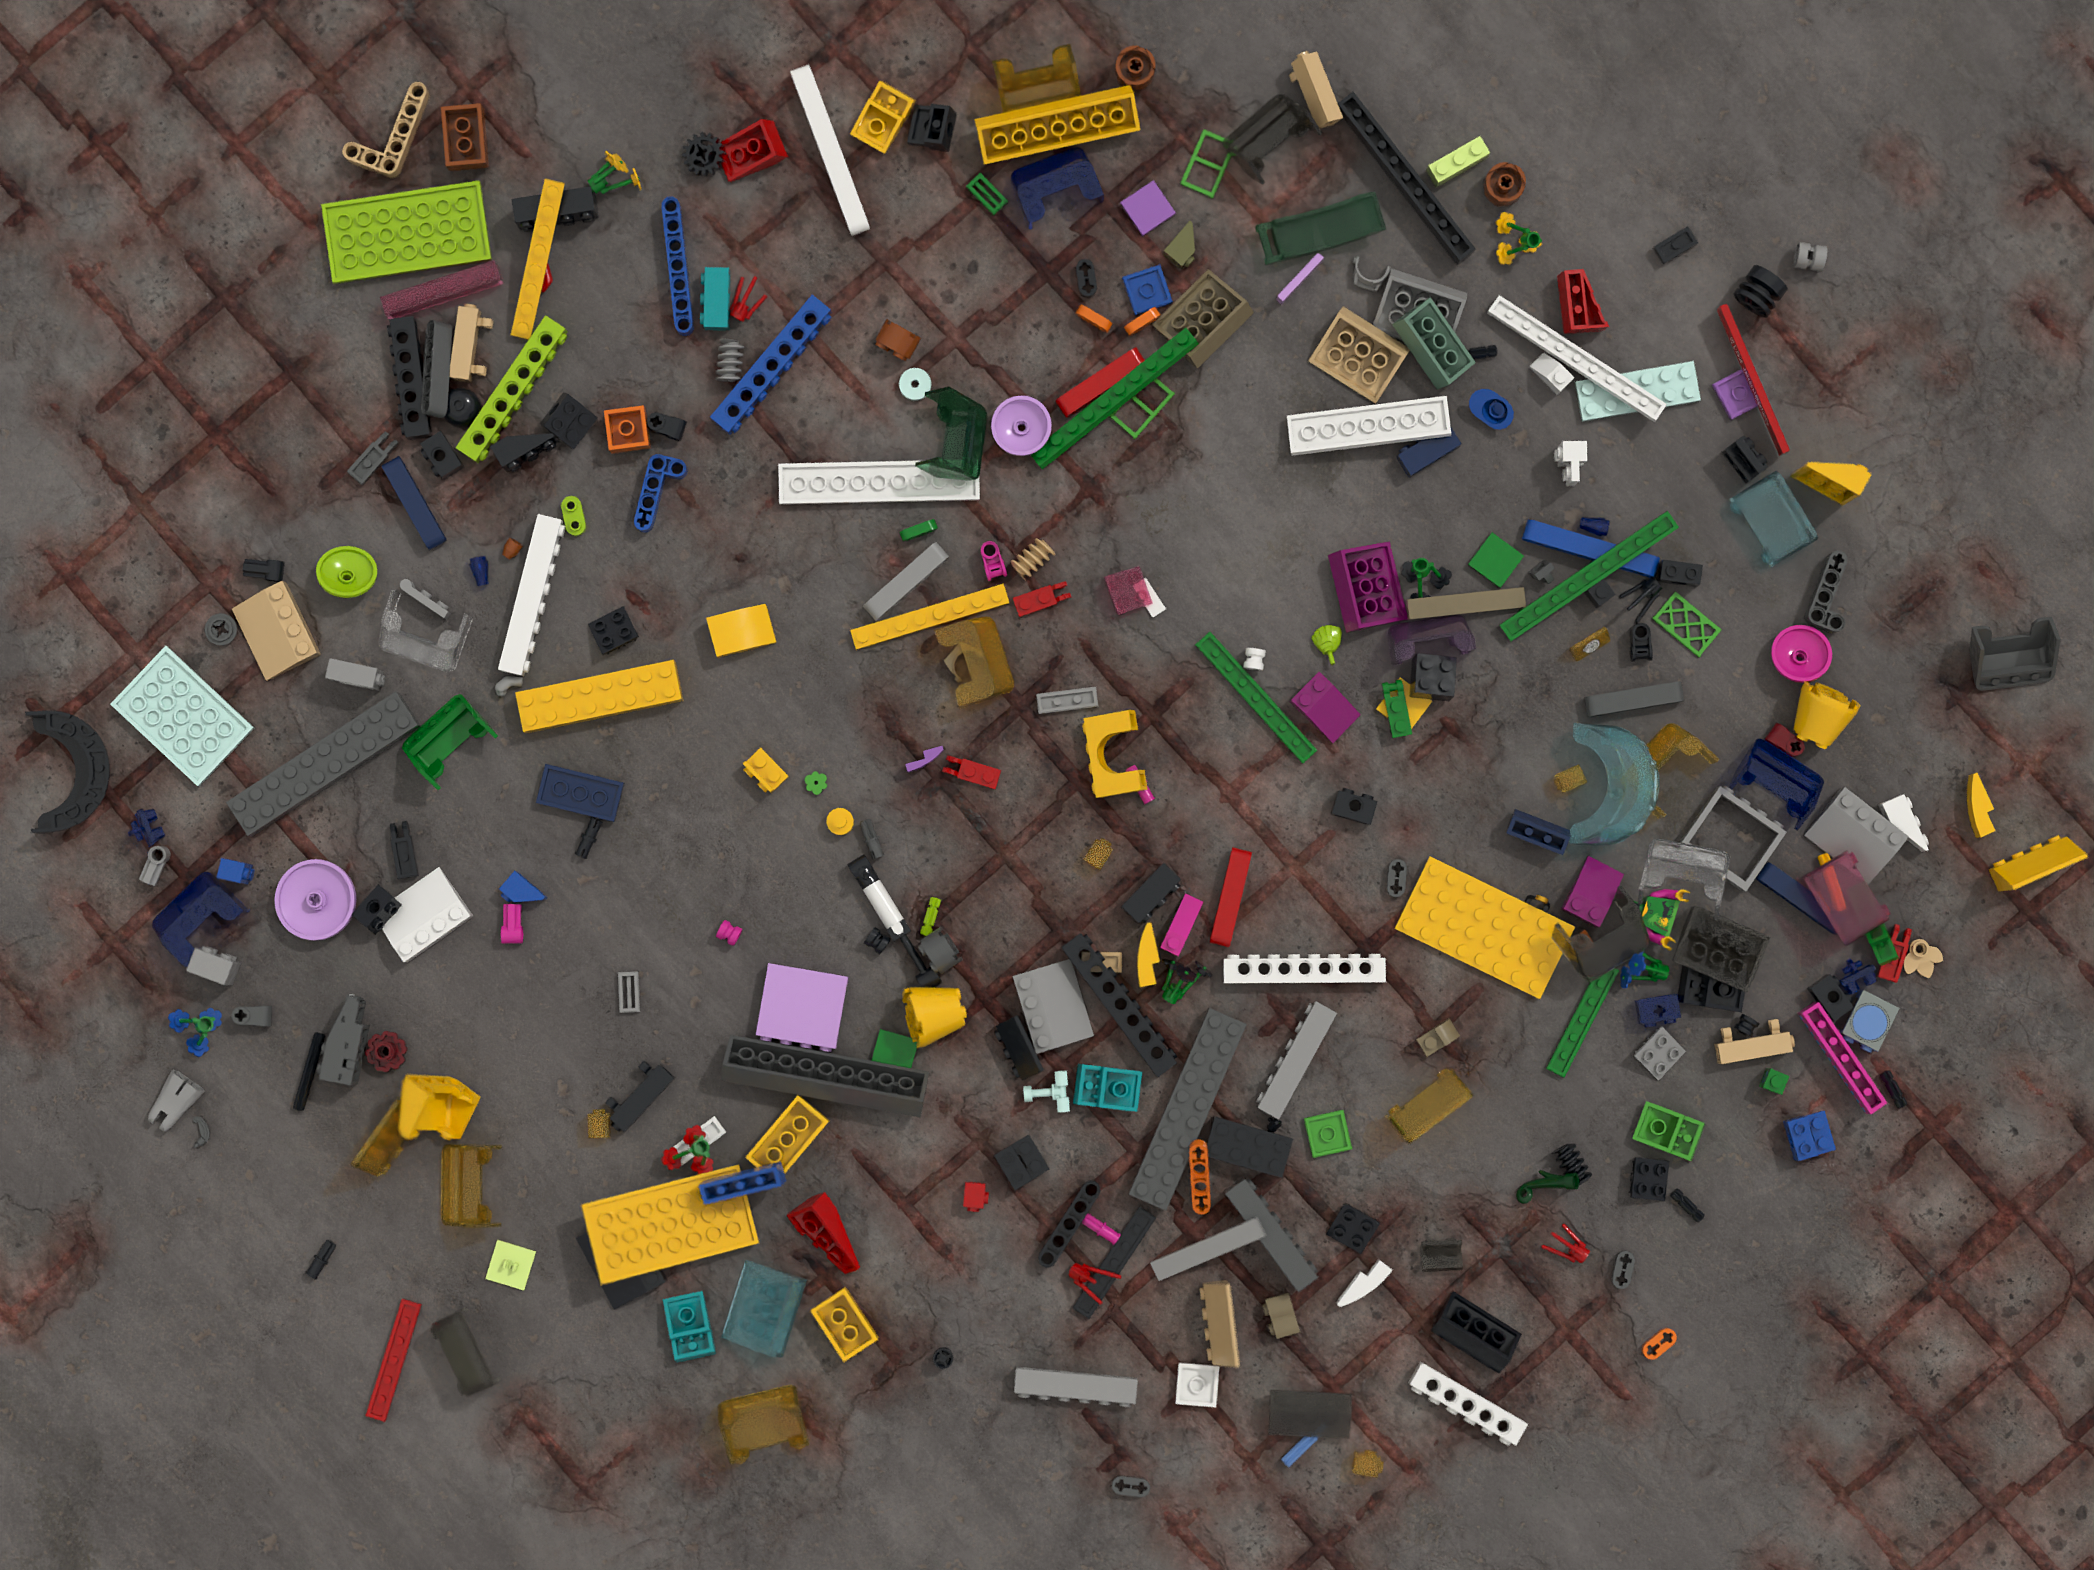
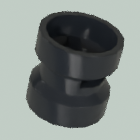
M875 927L864 941V944L868 947H873L875 952L880 955L891 938L887 935L883 936L880 930Z
M947 1347L938 1348L933 1356L935 1366L940 1369L950 1367L954 1358L952 1351Z

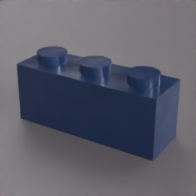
M1451 427V436L1415 440L1417 444L1412 447L1406 445L1399 450L1400 454L1396 458L1410 478L1460 447L1462 443Z
M1517 809L1512 814L1506 832L1509 835L1561 855L1564 854L1571 837V830Z

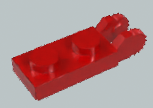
M1060 582L1053 586L1048 585L1014 597L1013 601L1018 616L1022 617L1043 610L1071 598L1070 593L1062 594L1056 598L1053 594V591L1065 588L1067 582Z
M947 755L946 760L948 762L958 763L961 766L959 772L948 767H943L942 772L996 790L1001 770Z
M1894 924L1890 937L1899 959L1880 966L1876 976L1894 983L1898 982L1912 929L1906 928L1902 942L1896 941L1900 930V925Z

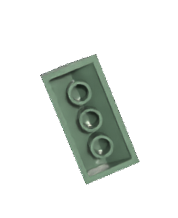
M1431 297L1405 313L1392 324L1437 390L1450 385L1476 363Z

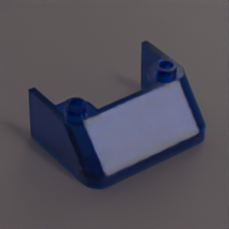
M1756 739L1735 771L1729 788L1733 789L1738 782L1742 785H1751L1753 781L1757 782L1787 801V812L1792 817L1798 818L1794 828L1798 831L1814 811L1824 785V780L1818 773L1780 749H1777L1772 744L1763 739Z

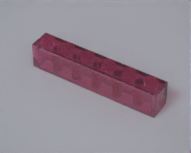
M493 260L382 296L380 300L386 317L393 319L479 292L504 282L498 264Z

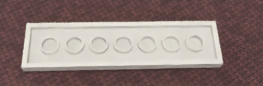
M1447 396L1287 416L1291 456L1451 436Z

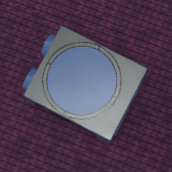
M1859 990L1856 995L1858 1000L1844 1029L1839 1030V1032L1843 1035L1846 1042L1851 1044L1856 1042L1861 1045L1860 1048L1869 1053L1872 1051L1878 1052L1900 1008L1865 990Z

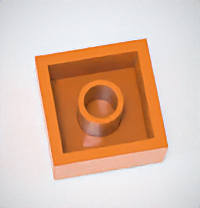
M644 405L604 410L608 449L611 454L651 448L647 413Z

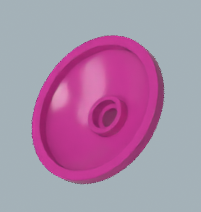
M1794 625L1784 629L1777 635L1771 648V658L1777 671L1785 678L1804 683V681L1811 682L1819 679L1828 670L1832 661V648L1828 639L1819 630L1806 625ZM1796 657H1801L1803 660L1798 661Z

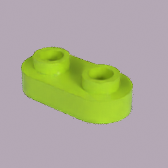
M568 496L561 503L565 527L569 534L580 536L586 530L582 503L577 497ZM573 502L575 507L568 509V504ZM574 522L579 523V527L577 529L572 528V524Z

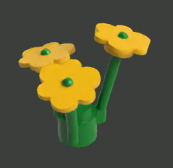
M605 151L607 163L587 180L596 194L600 191L602 194H605L610 190L633 183L634 186L638 185L639 190H642L639 182L640 177L637 176L635 168H632L634 174L630 175L631 179L608 187L605 186L608 184L605 177L615 169L625 173L629 172L625 162L618 154L612 155Z
M1502 212L1500 219L1496 221L1498 226L1497 232L1499 234H1508L1512 228L1523 232L1519 239V243L1522 244L1520 247L1512 249L1510 244L1506 245L1503 242L1498 245L1496 255L1499 257L1500 264L1509 265L1512 263V259L1515 258V253L1520 251L1536 252V247L1541 246L1542 240L1537 232H1531L1529 228L1515 225L1513 214Z

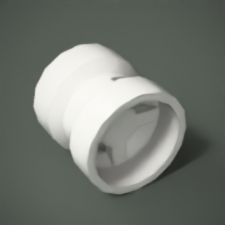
M1246 648L1245 654L1247 658L1244 661L1243 668L1263 671L1264 664L1262 663V658L1265 657L1266 650Z

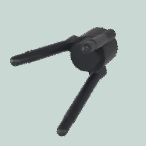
M1653 577L1648 581L1644 579L1640 584L1619 596L1623 598L1642 588V594L1627 607L1628 611L1645 597L1650 598L1636 618V623L1641 620L1654 600L1660 596L1659 592L1662 590V586Z

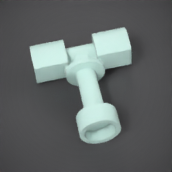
M1067 1070L1055 1071V1084H1052V1088L1032 1089L1031 1086H1023L1024 1102H1033L1032 1098L1052 1096L1053 1100H1057L1058 1112H1069V1097L1066 1095V1085H1068Z

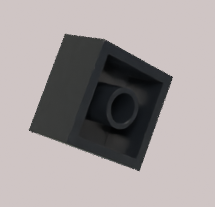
M1417 653L1412 658L1410 697L1450 701L1455 694L1457 657Z

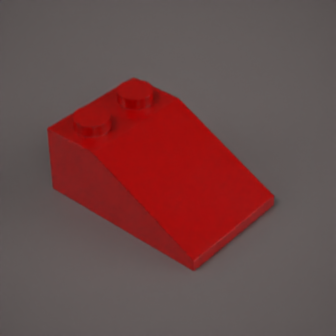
M761 119L720 142L724 144L721 150L726 152V155L722 156L725 163L721 164L729 182L771 167L788 157L775 123L772 120Z

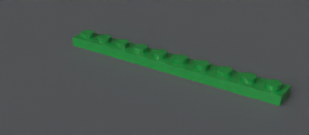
M1184 328L1052 434L1040 450L1030 454L1043 470L1199 344L1187 328Z
M1665 511L1499 624L1509 640L1513 641L1678 529L1679 526L1670 513Z

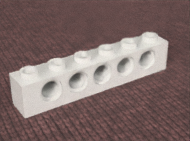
M1421 1361L1408 1382L1412 1385L1411 1390L1420 1395L1424 1392L1430 1396L1428 1399L1439 1405L1441 1402L1447 1405L1446 1410L1454 1415H1457L1459 1412L1465 1416L1463 1420L1472 1425L1478 1423L1483 1426L1481 1430L1491 1436L1493 1433L1499 1435V1440L1508 1446L1511 1443L1517 1445L1528 1425L1525 1421ZM1431 1379L1436 1380V1388L1428 1390L1426 1387L1427 1382ZM1447 1390H1453V1399L1446 1400L1444 1393ZM1465 1400H1471L1472 1407L1469 1410L1462 1409V1403ZM1481 1411H1489L1490 1416L1487 1420H1480L1479 1415ZM1505 1420L1507 1428L1502 1431L1498 1430V1422Z

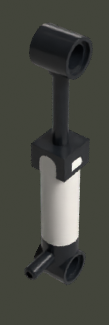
M865 854L848 863L849 869L886 927L889 935L894 942L898 939L901 940L920 973L915 977L921 987L935 988L943 982L939 975L931 967L926 968L906 935L911 932V929Z

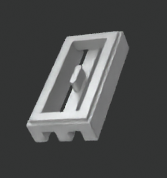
M618 972L619 1013L640 1012L639 972ZM623 976L627 977L628 1008H624ZM631 976H634L635 1008H632Z

